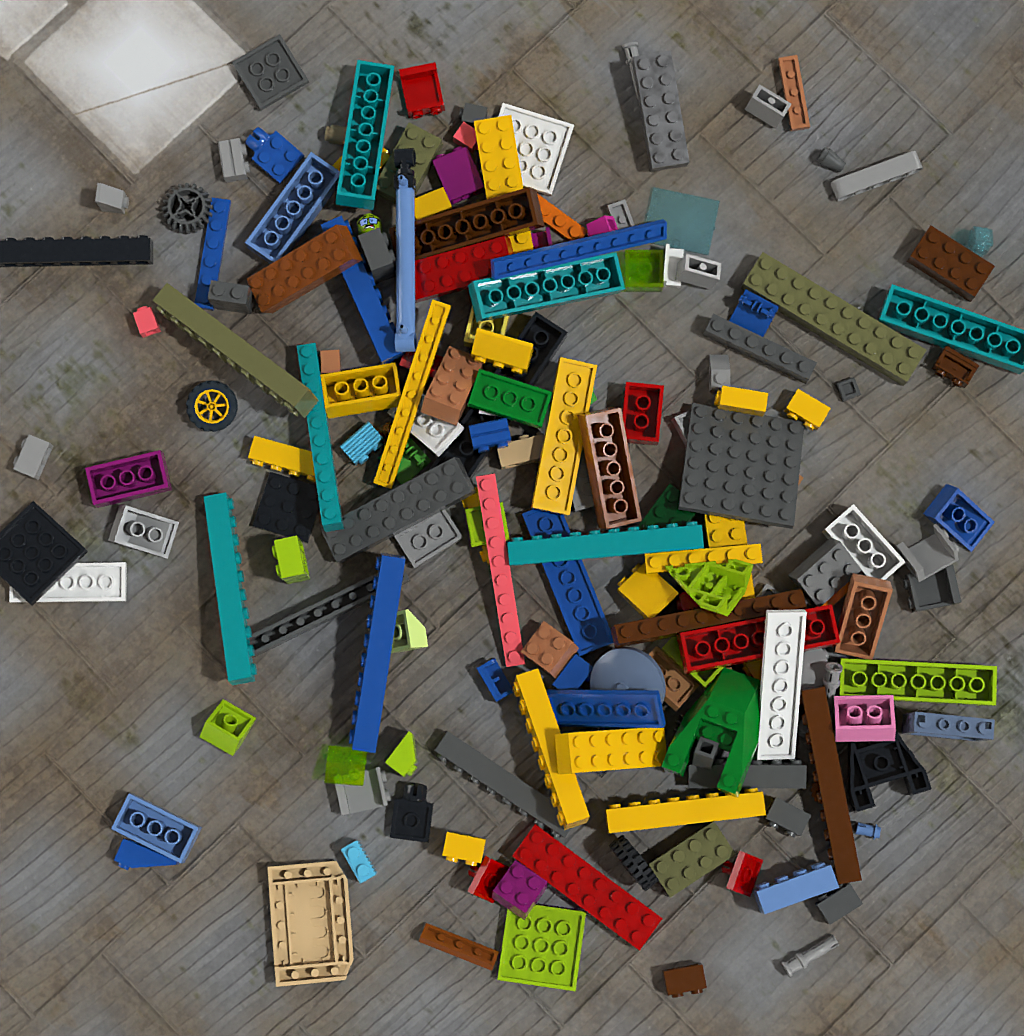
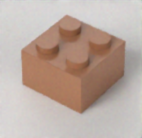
M543 621L521 650V653L556 679L579 648L573 641Z

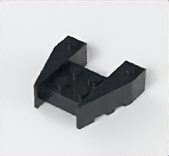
M897 731L895 733V741H884L861 749L856 748L855 742H848V797L854 813L875 807L870 787L904 778L909 796L932 789L926 770L920 765Z

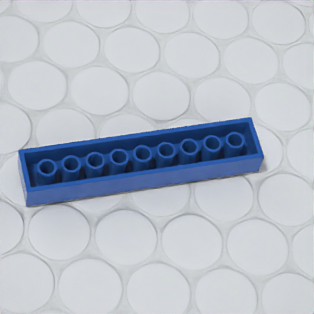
M381 553V557L376 558L375 568L378 570V576L373 578L372 587L375 589V595H371L369 603L372 615L368 614L366 626L369 628V634L364 636L363 645L366 647V653L361 655L360 664L363 667V672H359L357 682L358 686H360V692L356 691L354 703L357 706V711L353 710L351 722L354 725V730L350 729L348 740L349 744H352V750L376 753L406 560L404 556Z

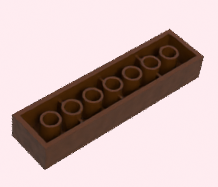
M531 187L523 188L416 220L415 261L498 237H511L545 227L536 189ZM396 227L389 229L396 259Z

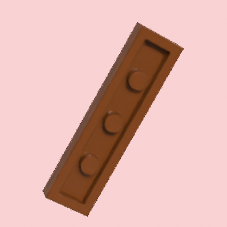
M428 923L425 924L419 942L491 971L499 951Z

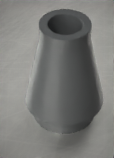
M824 147L817 158L821 165L841 172L846 165L831 148L827 149Z

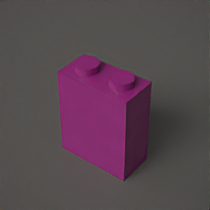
M462 146L457 147L451 153L446 155L440 154L432 160L434 170L441 186L445 189L451 205L485 192L483 182L467 146L464 148Z

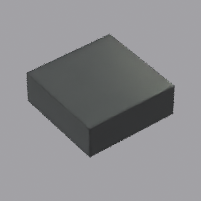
M854 377L836 383L842 402L861 395Z

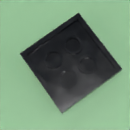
M270 472L253 527L285 537L297 535L302 542L308 543L320 508L317 486Z

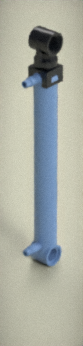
M414 148L394 150L395 167L399 168L396 170V175H394V189L396 191L395 349L396 352H416V180L414 178L415 172L411 169V167L416 166V154Z

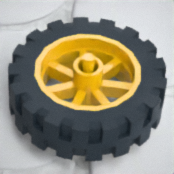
M209 380L198 384L192 389L186 402V410L189 419L196 427L204 431L216 432L225 429L232 423L237 414L238 402L235 393L228 385L220 381ZM209 392L218 393L214 401L211 400ZM206 393L209 403L199 399ZM222 396L226 403L217 404L216 402ZM198 403L206 405L207 408L199 412ZM226 406V411L224 415L217 409V407ZM208 410L210 411L209 420L201 415ZM213 411H215L221 418L212 420Z

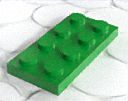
M479 369L467 406L541 429L552 392Z

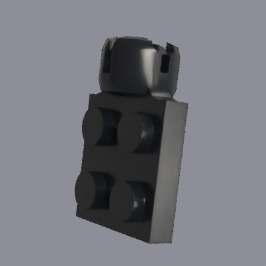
M407 783L404 786L403 797L400 799L395 798L390 838L429 843L434 803H430L426 799V785L419 784L417 794H414L415 783Z

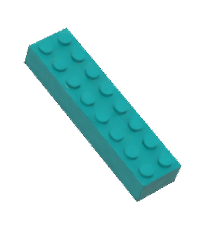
M357 60L336 194V205L374 210L395 66Z
M617 252L497 280H494L492 277L476 280L468 285L476 322L478 323L617 294L625 290Z
M893 284L888 289L878 317L879 322L894 331L943 348L948 346L960 354L1017 374L1024 372V330Z

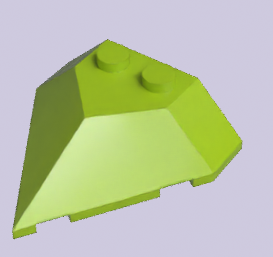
M737 559L728 560V563L721 564L711 561L684 564L685 567L673 568V565L665 566L669 574L700 608L727 617L745 594L753 569V564Z

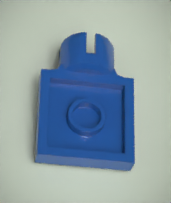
M257 127L252 131L253 134H250L245 141L246 145L254 151V156L251 160L276 182L281 184L305 155L277 131L270 135L260 127Z

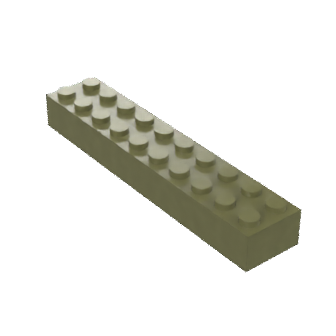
M764 252L760 255L741 287L742 290L745 291L747 289L779 306L777 311L902 386L908 382L926 352V349Z
M166 283L153 299L157 305L156 309L162 313L163 317L170 322H174L183 332L186 331L190 334L189 336L196 342L202 343L208 351L214 352L224 363L230 364L237 373H242L249 382L259 386L265 394H270L281 406H286L296 417L301 415L305 418L319 401L308 387L170 284Z

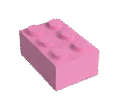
M893 695L834 696L835 742L895 741L896 724Z

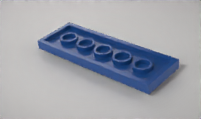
M659 690L547 691L559 727L664 728L666 724Z

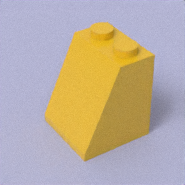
M645 562L642 565L638 563L631 570L633 574L629 578L625 576L617 584L619 586L617 591L644 619L656 617L679 594L658 573L646 574Z

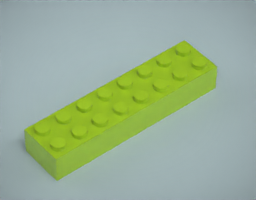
M840 658L837 662L842 665L843 670L839 676L840 686L837 688L836 696L893 695L894 701L975 706L996 705L997 666Z

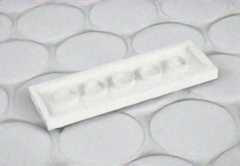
M76 563L37 602L126 601L127 563ZM10 586V603H28Z

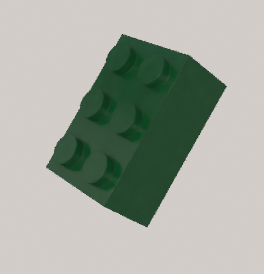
M669 484L638 527L639 530H647V526L651 525L666 528V524L678 523V527L686 526V522H690L697 512L679 510L680 491Z

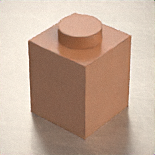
M340 350L320 351L321 374L342 371Z

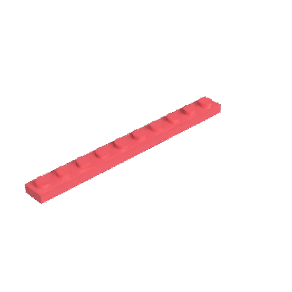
M495 473L476 476L505 663L506 667L525 664V659L521 653L523 646Z

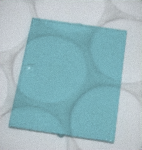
M654 187L649 211L646 214V223L664 219L667 222V239L650 244L660 246L670 244V248L709 255L720 201Z

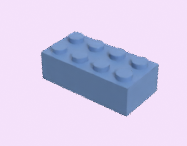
M129 793L111 829L179 863H185L202 827L133 793Z
M819 862L811 865L812 869L810 870L802 868L794 871L793 876L782 875L774 878L775 882L771 884L767 881L757 884V889H754L753 893L760 913L767 914L839 888L832 866L825 864V862Z

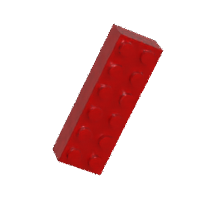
M502 236L416 260L415 303L468 289V285L473 281L491 278V259L514 254L510 238Z

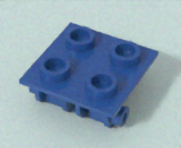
M745 289L729 321L764 337L779 306Z

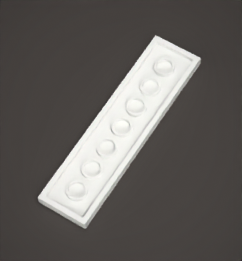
M805 609L766 610L759 698V743L755 751V758L757 760L795 759L807 617Z

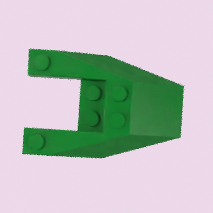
M724 667L685 714L667 750L661 767L666 771L683 777L696 741L703 737L718 742L719 749L730 753L717 788L719 791L738 797L759 743L761 680Z

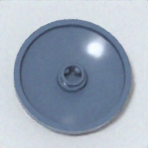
M633 647L612 649L598 659L591 672V690H659L661 703L663 704L666 693L663 673L656 661L642 650Z

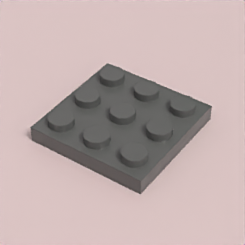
M280 34L232 62L260 110L267 108L309 83V80Z

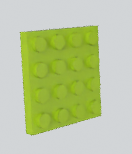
M535 904L526 919L523 920L507 909L497 980L576 991L586 912Z

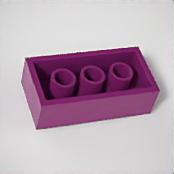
M161 450L85 468L92 502L97 508L172 490L165 456Z

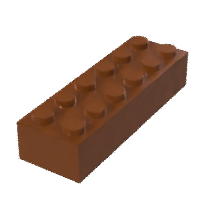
M336 224L247 278V281L261 313H274L362 261V258L348 227Z
M611 407L577 415L598 528L611 529L642 521L621 407Z

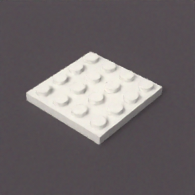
M503 103L498 117L507 115L512 117L523 188L531 187L539 193L552 196L574 125Z

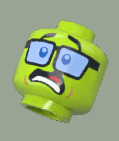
M367 213L357 221L358 235L380 228L382 233L381 220L376 215Z

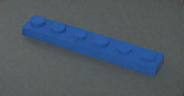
M212 197L211 205H213V210H210L213 215L208 217L209 223L207 224L195 297L196 305L203 310L214 311L213 306L208 300L211 280L219 281L231 200Z

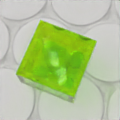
M625 250L624 292H662L664 288L663 250Z

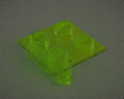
M328 746L324 783L363 786L367 752L352 750V747Z

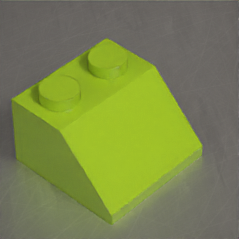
M223 699L206 720L200 738L233 756L242 745L256 718Z
M410 731L385 762L403 777L407 775L412 776L418 768L415 765L417 763L414 734Z

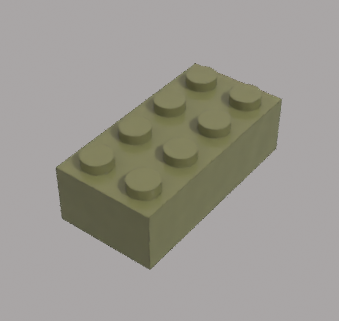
M408 123L394 150L404 148L415 149L416 166L411 167V169L415 172L416 196L433 165L432 160L438 156L443 143L441 138ZM393 150L378 177L376 194L396 204L394 175H396V170L399 168L395 167Z
M712 821L647 864L659 879V883L668 897L671 898L736 854L716 823Z

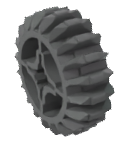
M185 183V188H183L181 184H178V190L172 188L173 194H166L169 200H163V203L166 205L162 207V210L166 212L163 214V217L168 219L166 221L167 224L172 225L174 230L179 227L180 233L184 229H186L187 234H190L191 229L197 233L196 227L200 226L201 229H204L202 223L208 224L209 220L206 217H212L213 215L210 210H213V205H210L212 199L208 198L209 194L207 191L203 192V187L197 189V185L193 184L190 188L189 183ZM192 195L196 196V198L185 199L183 196ZM179 201L180 206L176 210L177 212L173 214L174 205ZM183 203H185L186 206H188L189 208H191L190 210L192 211L193 214H191L190 211H188L187 209H185V206H184ZM202 203V211L199 214V216H197L196 209L200 207L199 204ZM185 217H189V218H191L192 220H191V221H181V220H179V219H180V218H181V219H184Z

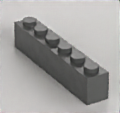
M716 314L712 315L703 334L805 384L808 382L817 362Z
M716 758L711 771L693 765V759L688 762V788H717L726 761ZM753 758L742 788L806 789L807 765L797 758L790 759V761H782V759L762 761Z

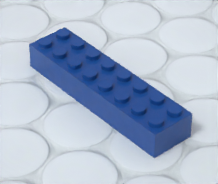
M342 215L321 224L323 232L337 224L347 226L351 236L353 235L348 220L344 221ZM353 237L358 251L361 252L356 238ZM360 254L362 261L341 274L381 364L395 362L397 364L406 352H396V327L393 322L389 323L388 321L391 320L386 305H381L383 300L378 288L374 289V286H376L371 271H366L368 269L363 254Z

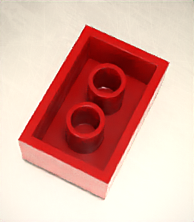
M635 382L625 383L622 415L628 443L658 445L664 385Z

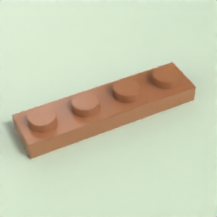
M798 56L780 57L778 63L784 97L786 101L791 103L787 111L790 130L809 129L810 123Z

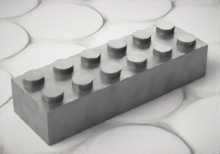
M671 50L634 56L632 65L650 171L654 172L688 166L690 161Z

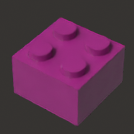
M515 860L493 890L492 898L525 920L545 892L548 882Z

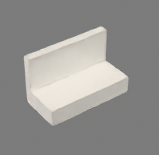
M666 244L661 286L681 287V281L676 280L677 263L683 258L684 249L670 248V244Z

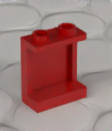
M436 62L399 69L408 118L418 119L426 114L438 115L445 111Z

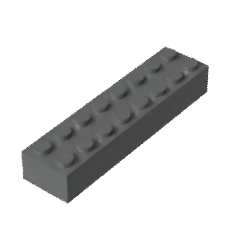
M454 457L342 516L344 529L325 532L323 527L320 529L336 562L343 563L477 492L460 458Z

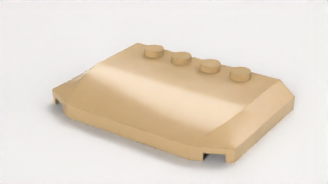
M337 861L267 867L276 987L346 980L354 959L348 879Z

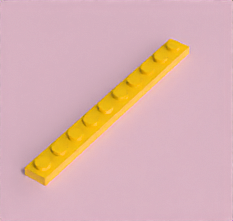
M432 299L373 482L375 484L390 489L393 488L451 305Z

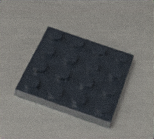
M33 501L0 532V577L33 606L88 551Z

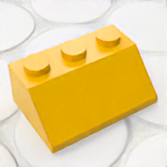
M477 328L471 358H474L475 362L485 364V362L492 363V366L498 369L510 368L511 372L516 374L527 373L533 353V344Z

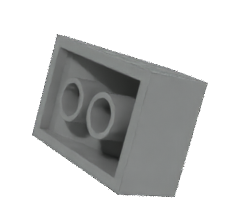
M120 504L108 541L168 559L179 522Z

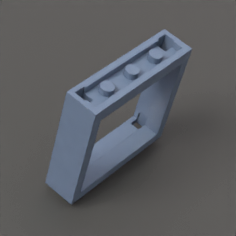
M911 712L903 714L901 734L977 742L987 741L994 738L995 720Z

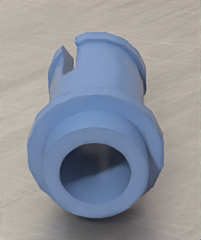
M858 822L855 834L873 837L874 840L875 838L879 839L881 827H878L877 824L873 826Z

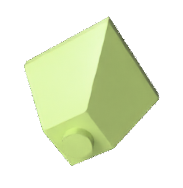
M408 609L398 611L391 653L428 647L426 629Z

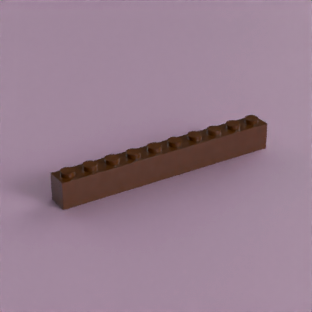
M798 589L741 600L728 617L699 608L616 624L611 628L615 648L676 637L682 632L766 617V610L805 609L807 606L803 590Z
M825 686L801 689L799 705L804 707L805 712L801 716L803 726L807 725L808 733H805L807 745L811 744L812 752H809L810 763L815 764L816 771L812 772L814 783L819 785V791H816L818 803L822 802L823 810H820L822 822H826L827 827L823 831L825 841L830 843V848L827 849L829 860H833L834 868L832 869L838 885L861 881L862 878Z

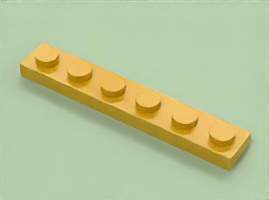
M761 544L644 554L646 574L668 572L665 566L673 565V568L685 567L684 564L711 561L721 564L728 563V560L731 559L751 564L763 563Z

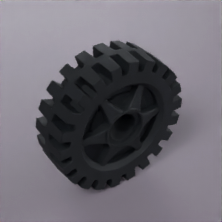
M621 835L609 845L625 869L644 891L659 881L646 861L624 835Z

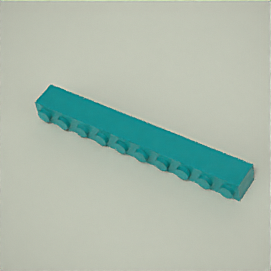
M316 343L297 345L302 384L308 387L319 400L307 415V423L322 526L325 532L344 529L329 423L324 404L318 349Z
M226 492L204 496L228 682L232 686L254 682V675H257V667L252 661V656H255L253 645H250L249 639L252 637L251 627L247 625V619L250 616L248 607H245L244 600H247L246 590L242 588L244 574L242 570L240 571L239 566L242 563L241 554L237 552L239 537L238 534H235L234 527H237L236 517L232 515L234 501Z
M686 522V526L678 527V523L666 524V528H659L658 525L647 526V530H639V527L627 528L628 531L620 532L618 528L608 529V533L603 534L600 533V530L589 531V535H581V532L569 533V537H562V534H551L550 538L543 539L542 535L531 536V540L523 541V537L511 538L512 542H507L509 565L704 549L702 525H698L697 522Z

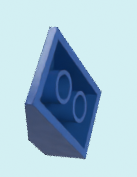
M949 484L943 487L923 513L931 522L937 523L941 529L944 528L950 537L970 552L973 551L994 524V521L959 488Z

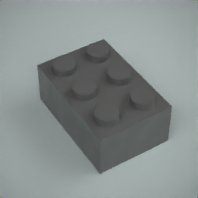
M380 228L358 235L362 252L375 284L396 277V259L392 249L390 250L386 233H381Z
M830 538L788 576L798 589L803 590L804 597L810 604L820 607L850 581L852 573L858 574L862 569L840 541Z

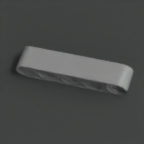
M911 151L838 178L830 184L837 201H842L921 171L923 167L916 151Z

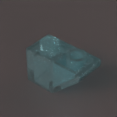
M973 226L969 233L967 248L980 257L985 256L993 247V230Z

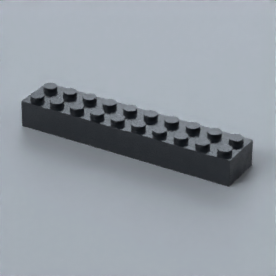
M535 312L517 338L518 340L533 344V353L527 373L516 374L511 372L510 368L504 367L503 369L497 368L494 374L534 386L567 338L568 332ZM471 407L460 423L465 429L437 457L430 470L456 457L460 458L471 480L493 447H489V451L478 453V450L474 451L469 426L503 419L504 417L479 414V409Z

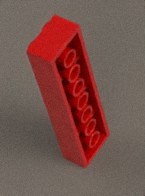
M832 604L805 609L807 617L804 652L839 644L840 638ZM766 617L679 633L677 641L684 674L762 660Z
M534 824L512 855L639 951L663 919L536 824Z

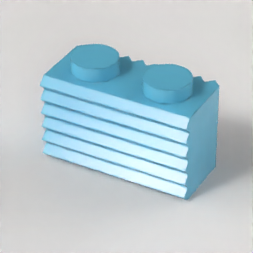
M368 421L340 445V448L355 465H358V463L362 465L369 459L368 455L372 451L377 452L382 448L384 438Z
M356 840L342 848L341 851L361 884L375 876L377 871L373 868L372 861H369L368 854H365L366 851H364L362 844H359L360 841Z

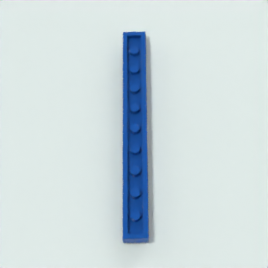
M664 219L491 259V277L497 280L667 239V222Z

